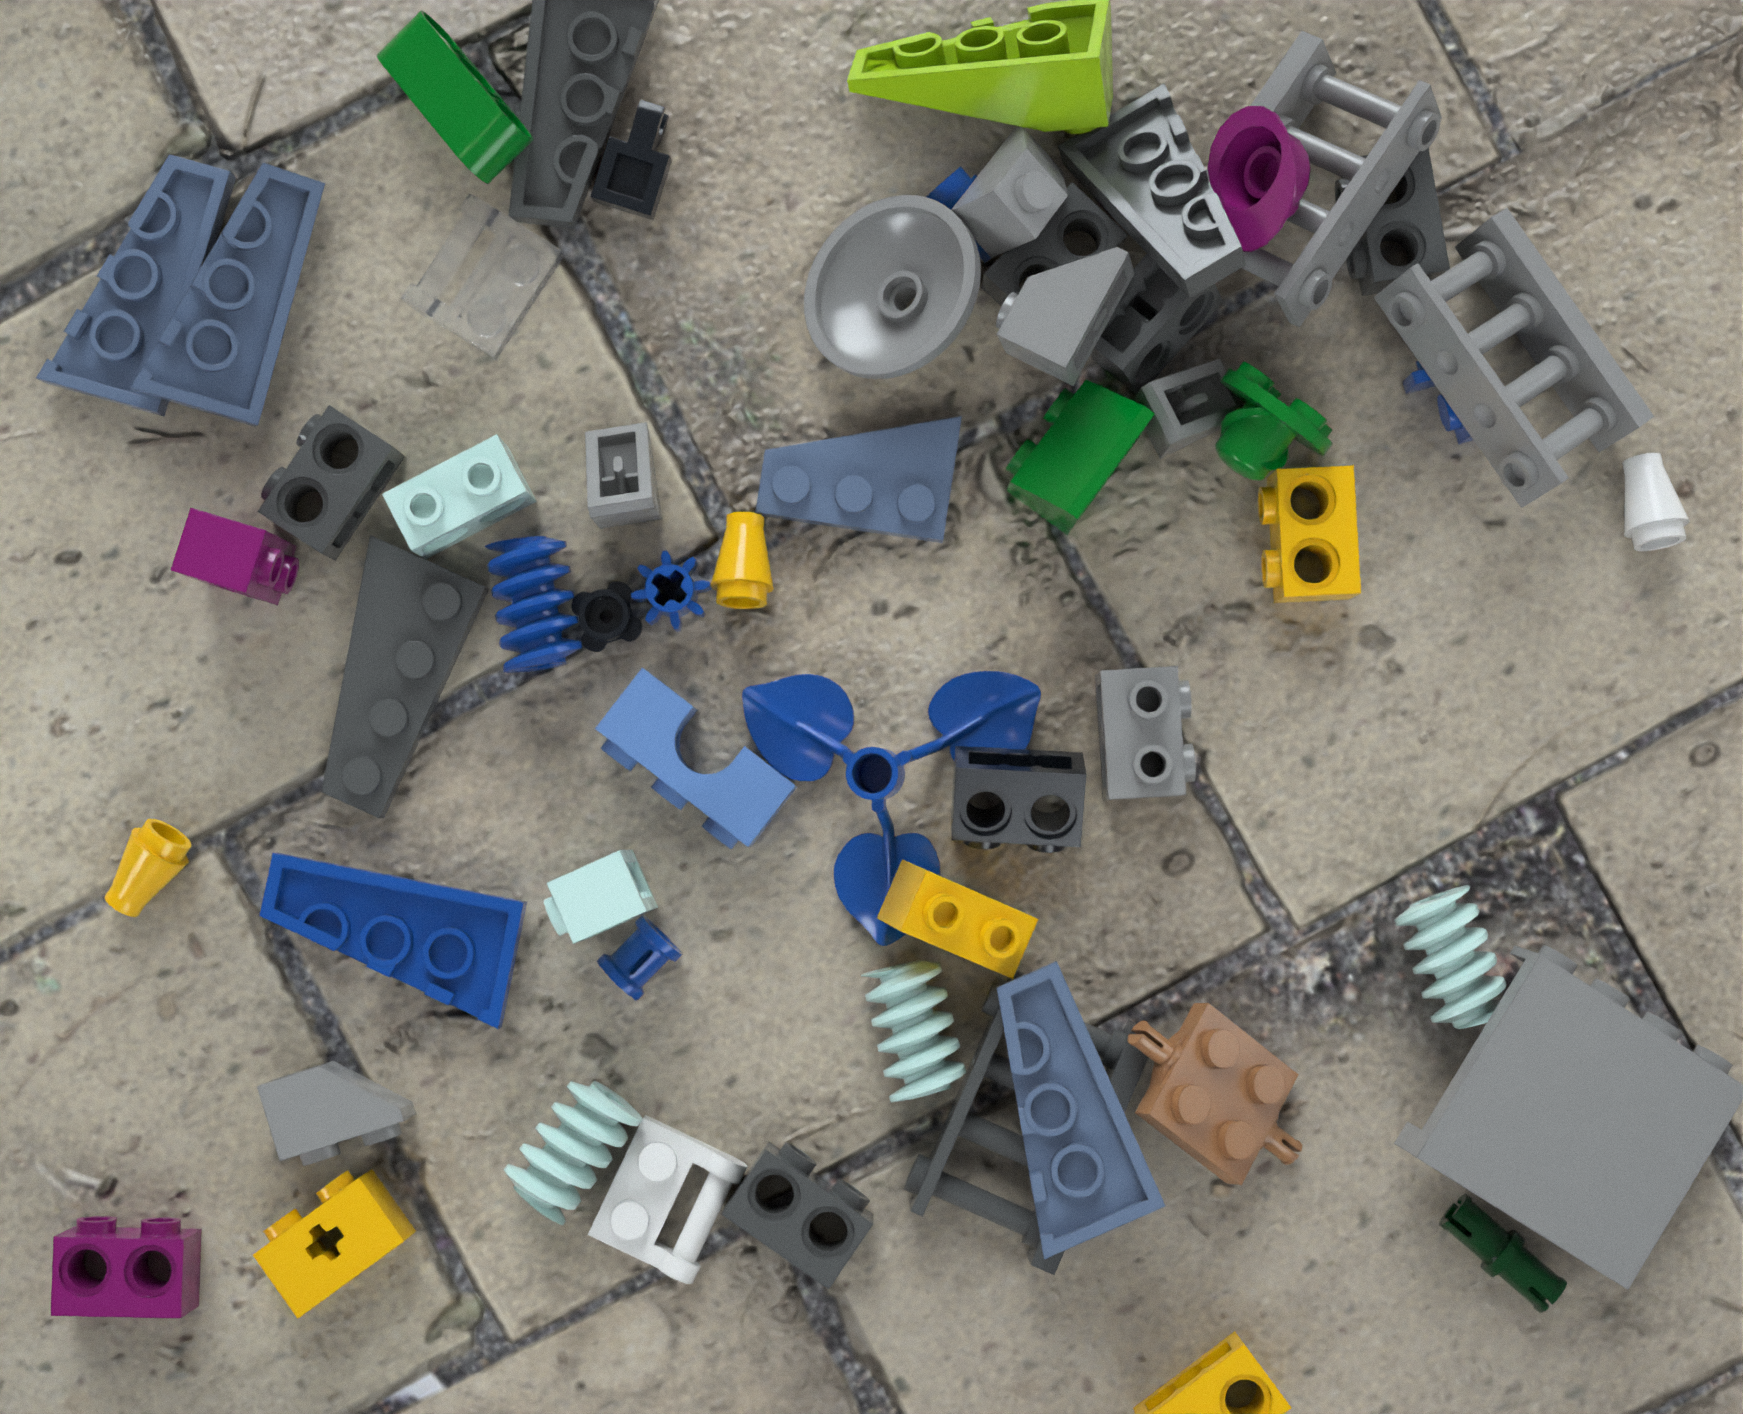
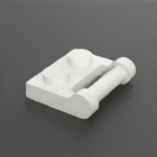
M645 1115L588 1235L658 1268L661 1272L675 1280L686 1284H693L701 1267L696 1260L732 1184H740L748 1166L723 1151ZM694 1163L709 1171V1174L673 1249L656 1240Z

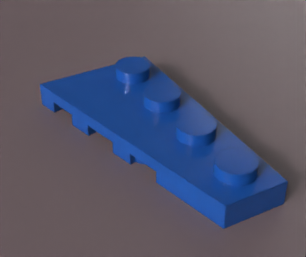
M272 853L259 916L332 951H339L366 964V967L389 978L393 977L425 992V995L461 1009L477 1017L478 1020L499 1029L503 1024L527 902L299 856Z

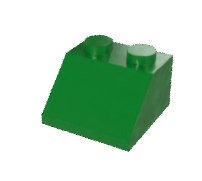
M1085 380L1075 394L1065 387L1043 417L1052 426L1038 444L1027 438L1007 465L1006 470L1014 475L1008 485L1007 492L1068 535L1142 435L1155 413L1144 405L1089 380Z

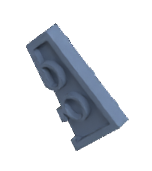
M962 416L767 449L764 452L755 513L764 517L943 543Z

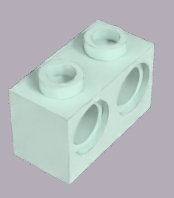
M497 434L382 494L410 550L425 560L537 502L509 447Z
M619 850L547 882L552 896L544 900L546 912L555 931L559 936L569 933L573 944L589 939L658 908L633 850Z

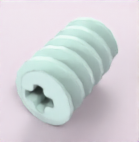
M1470 885L1446 890L1409 905L1407 910L1394 919L1396 926L1417 927L1418 932L1403 944L1405 950L1426 951L1427 957L1412 968L1413 973L1434 974L1436 978L1434 983L1421 992L1423 999L1444 1000L1445 1005L1430 1016L1432 1023H1452L1456 1029H1465L1487 1023L1500 1000L1492 999L1505 990L1507 985L1505 978L1501 976L1484 975L1496 965V954L1487 951H1474L1487 940V930L1482 927H1465L1466 924L1478 915V906L1474 903H1456L1460 897L1469 891Z
M917 960L877 969L861 975V977L878 978L881 982L879 986L865 994L866 1001L883 1003L887 1007V1010L871 1020L872 1026L892 1029L893 1032L892 1036L877 1045L878 1052L898 1054L899 1058L898 1061L883 1070L884 1077L904 1079L905 1083L903 1087L889 1096L890 1102L915 1099L951 1088V1083L966 1073L964 1063L944 1059L959 1049L960 1044L956 1037L938 1034L954 1022L952 1013L932 1009L948 997L945 987L926 984V982L942 972L939 962Z
M570 1081L567 1088L577 1101V1104L571 1107L554 1102L551 1108L561 1121V1125L556 1128L540 1122L535 1129L546 1143L545 1146L540 1149L524 1143L520 1147V1151L530 1164L527 1170L511 1164L504 1168L505 1173L514 1184L515 1191L534 1209L560 1225H563L566 1221L559 1207L575 1210L581 1202L580 1195L574 1186L582 1189H591L597 1181L590 1165L606 1168L613 1160L605 1144L622 1147L628 1140L626 1131L620 1123L638 1126L643 1120L640 1114L621 1096L596 1081H593L590 1086Z

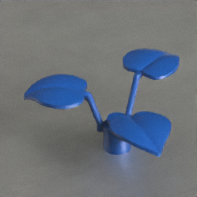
M978 671L962 674L946 682L935 693L929 703V719L943 736L896 755L888 749L879 747H866L854 753L847 746L841 744L851 733L855 716L847 693L831 679L814 674H797L769 683L748 686L742 692L743 710L747 727L758 750L771 767L793 780L817 781L829 772L833 764L834 754H836L847 764L846 780L851 790L861 798L872 800V810L877 814L883 836L874 833H864L847 842L838 854L834 865V883L838 896L846 910L881 946L890 945L906 935V933L877 919L902 859L937 875H941L937 852L927 837L919 833H905L895 837L894 824L886 807V799L891 798L901 789L905 780L904 766L941 751L948 746L950 747L953 760L955 759V746L1027 749L1041 699L1040 688L1035 683L1011 673Z

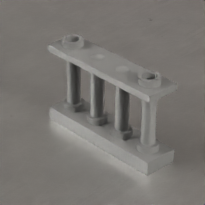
M1304 31L1300 32L1250 106H1265L1277 113L1287 132L1300 140L1309 155L1311 164L1345 178L1350 182L1330 211L1301 199L1298 210L1291 217L1287 218L1286 221L1314 233L1294 264L1259 248L1253 252H1243L1246 266L1242 267V269L1279 286L1274 295L1289 323L1299 328L1311 310L1318 309L1325 302L1332 287V279L1419 151H1425L1433 143L1438 134L1442 119L1430 84L1419 80L1402 106L1335 78L1336 71L1323 39ZM1324 101L1386 129L1365 159L1299 129L1314 105ZM1207 168L1206 173H1207V177H1208V181H1209L1208 168Z
M1505 208L1488 219L1455 246V249L1463 259L1462 262L1431 281L1417 263L1374 296V299L1499 475L1503 484L1508 488L1520 507L1523 508L1569 478L1557 461L1588 438L1597 451L1601 452L1652 419L1654 415L1508 208ZM1479 282L1500 313L1470 333H1467L1446 304V301ZM1513 334H1516L1537 365L1504 386L1483 354ZM1552 386L1573 415V418L1541 439L1520 407Z

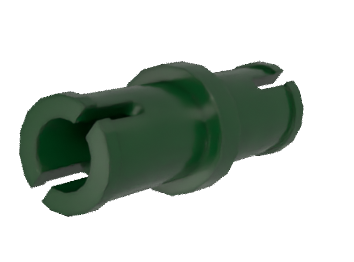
M1467 1194L1459 1197L1457 1203L1460 1205L1457 1206L1453 1203L1442 1216L1439 1226L1444 1230H1448L1482 1260L1481 1269L1490 1277L1499 1275L1528 1300L1535 1310L1539 1313L1546 1311L1549 1308V1304L1545 1301L1548 1300L1553 1305L1564 1292L1567 1281L1555 1274L1524 1247L1525 1238L1516 1230L1512 1229L1507 1232L1477 1206Z

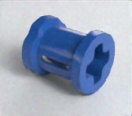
M641 915L635 922L637 930L611 956L603 954L597 960L598 965L609 978L636 1001L645 994L643 990L645 983L668 960L676 962L683 955L670 938L644 915Z

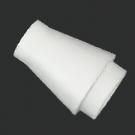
M1645 453L1624 460L1622 462L1625 474L1624 536L1632 538L1634 550L1652 551L1683 542L1686 539L1684 526L1690 521L1666 473L1661 454Z

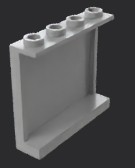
M1514 945L1510 954L1524 962L1423 1129L1421 1130L1407 1122L1394 1144L1601 1274L1629 1289L1743 1100V1084L1727 1075L1733 1065L1726 1059L1700 1045H1697L1692 1052L1676 1042L1681 1031L1667 1021L1649 1012H1646L1641 1019L1625 1009L1630 998L1616 988L1596 978L1591 985H1588L1574 976L1573 973L1578 965L1565 955L1546 945H1543L1538 953Z

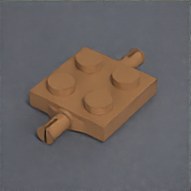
M1194 1003L1180 1030L1169 1039L1151 1027L1145 1020L1138 1022L1131 1031L1136 1034L1128 1035V1043L1154 1061L1150 1085L1135 1111V1114L1227 1184H1243L1255 1158L1263 1147L1285 1165L1293 1163L1299 1157L1293 1151H1302L1301 1142L1294 1139L1277 1125L1279 1112L1299 1074L1211 1004Z

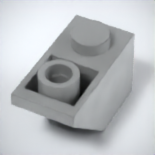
M335 1061L314 1066L257 1086L279 1161L300 1155L303 1166L341 1154L338 1142L361 1135L364 1146H368L401 1135L402 1131L399 1123L416 1115L412 1101Z

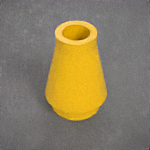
M733 512L727 514L726 529L711 581V587L716 591L717 604L734 609H757L767 605V593L772 592L774 586L764 534V516L753 512Z
M147 819L141 828L132 829L112 886L104 897L106 902L113 909L130 917L139 916L144 906L189 863L186 854L192 846L190 840L178 829L157 819Z

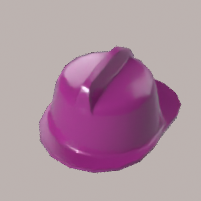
M1246 106L1231 114L1219 128L1210 147L1207 167L1210 185L1214 193H1217L1243 252H1253L1267 245L1282 229L1287 218L1291 217L1298 210L1300 200L1308 187L1310 178L1309 155L1302 143L1287 132L1278 114L1265 106Z

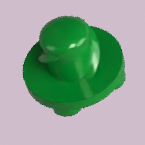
M1243 361L1237 371L1228 369L1221 378L1220 382L1245 403L1242 408L1226 415L1221 422L1220 438L1215 443V449L1220 459L1239 475L1251 480L1261 481L1266 478L1270 471L1284 467L1289 459V446L1294 439L1321 456H1324L1333 445L1327 438L1333 430L1325 424L1327 422L1326 418L1298 398H1295L1290 406L1284 404L1278 399L1281 393L1273 387L1275 383L1249 363Z

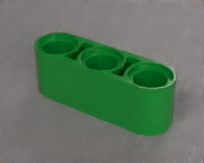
M423 10L376 55L383 67L453 153L484 183L489 184L534 140L528 129L456 42Z

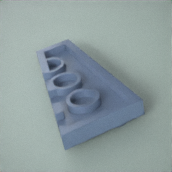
M168 155L128 222V226L131 229L114 256L109 254L97 274L100 281L82 311L79 309L75 311L63 331L67 333L66 338L52 361L46 360L36 379L50 385L165 416L169 401L130 390V387L219 237L236 177L230 171L178 156Z
M262 163L135 378L130 390L254 427L258 426L325 183Z
M1057 961L998 986L997 993L1044 1259L1166 1207Z

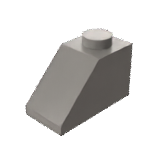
M1018 126L1010 133L951 210L966 224L977 243L993 258L1037 238L1068 196L1063 172L1024 127Z
M1115 247L1029 276L1019 294L1015 292L1009 294L997 316L996 327L999 329L997 336L1005 352L1074 386L1135 274L1129 252Z

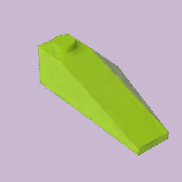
M1110 0L1048 2L1028 7L1027 20L994 27L991 17L971 21V29L960 33L955 38L943 41L938 34L927 32L856 50L847 78L849 92L1043 132L1064 130L1070 134H1083L1097 127H1107L1109 125L1113 100Z

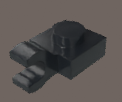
M640 100L628 142L609 136L591 193V198L594 202L654 220L672 163L670 155L656 151L663 138L669 115L664 114L665 107Z

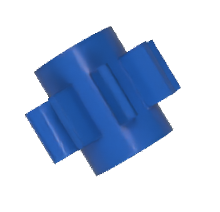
M665 550L662 551L661 555L662 565L653 571L647 566H638L639 572L647 580L645 589L634 591L631 593V598L637 602L649 601L653 606L645 618L648 624L652 626L664 615L670 617L671 625L676 632H679L683 625L682 616H685L690 611L702 618L706 615L702 607L696 602L698 593H706L712 587L709 581L700 580L694 582L691 578L698 565V561L694 557L686 560L683 566L680 567L673 564L672 557ZM679 577L684 578L680 587L686 593L685 600L679 604L675 600L670 599L664 606L660 605L663 595L657 589L659 583L663 579L674 583Z

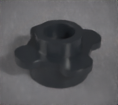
M614 581L609 584L607 589H600L591 593L582 591L573 598L571 609L579 617L580 625L584 630L581 641L586 649L592 652H601L608 643L621 639L633 642L641 635L643 629L642 622L634 617L630 605L632 590L624 582ZM604 611H610L613 615L612 620L608 623L603 622L601 619Z

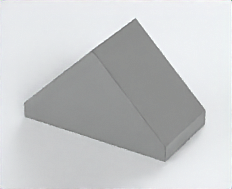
M1220 359L1151 381L1139 390L1134 401L1155 413L1145 431L1160 459L1221 429V422L1226 415L1243 407L1242 401L1220 382L1226 373Z
M647 422L585 432L588 511L590 518L596 525L603 529L661 520L662 513Z

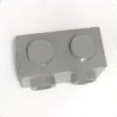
M1178 666L1102 670L1096 673L1095 686L1103 801L1186 795V782H1195L1196 762L1193 744H1183L1181 719L1191 718V691L1188 680L1179 681Z

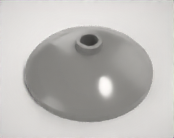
M899 195L884 198L866 205L850 215L831 233L820 248L813 261L804 293L805 320L811 339L818 350L843 371L867 379L899 377L911 373L934 360L959 335L969 319L977 299L981 278V264L977 244L966 224L947 206L936 200L917 195ZM915 298L913 303L907 309H905L908 302L911 299Z

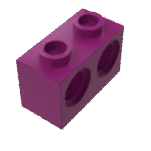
M190 507L171 571L205 584L278 606L281 594H288L294 586L299 570V559L294 557L296 545L266 530Z
M90 1216L76 1219V1226L53 1237L51 1316L183 1318L199 1307L202 1229L181 1228V1219L170 1217L141 1220V1228L117 1227V1218L110 1216ZM88 1249L98 1252L105 1260L106 1275L103 1280L94 1278L85 1268L84 1257ZM151 1251H158L164 1254L170 1261L172 1271L169 1281L160 1280L150 1272L148 1257Z

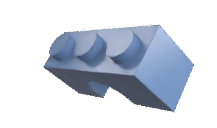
M641 668L595 728L607 738L601 749L629 771H632L635 765L640 763L658 778L651 788L678 809L682 810L689 801L708 816L702 827L730 849L738 841H741L747 847H752L796 790L797 786L745 746L728 767L717 773L701 774L691 769L682 757L680 738L685 726L698 710L647 670Z

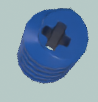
M531 536L507 539L486 545L485 547L489 550L504 553L489 561L487 565L488 571L493 575L508 578L491 589L492 597L512 603L495 614L496 622L500 625L516 628L499 639V645L504 650L520 654L505 662L503 671L506 673L530 672L567 665L566 656L583 647L582 641L562 637V631L579 623L578 616L559 613L558 611L559 605L575 598L574 591L555 588L554 585L555 580L571 573L570 566L552 563L550 559L551 555L567 548L566 541L546 536Z

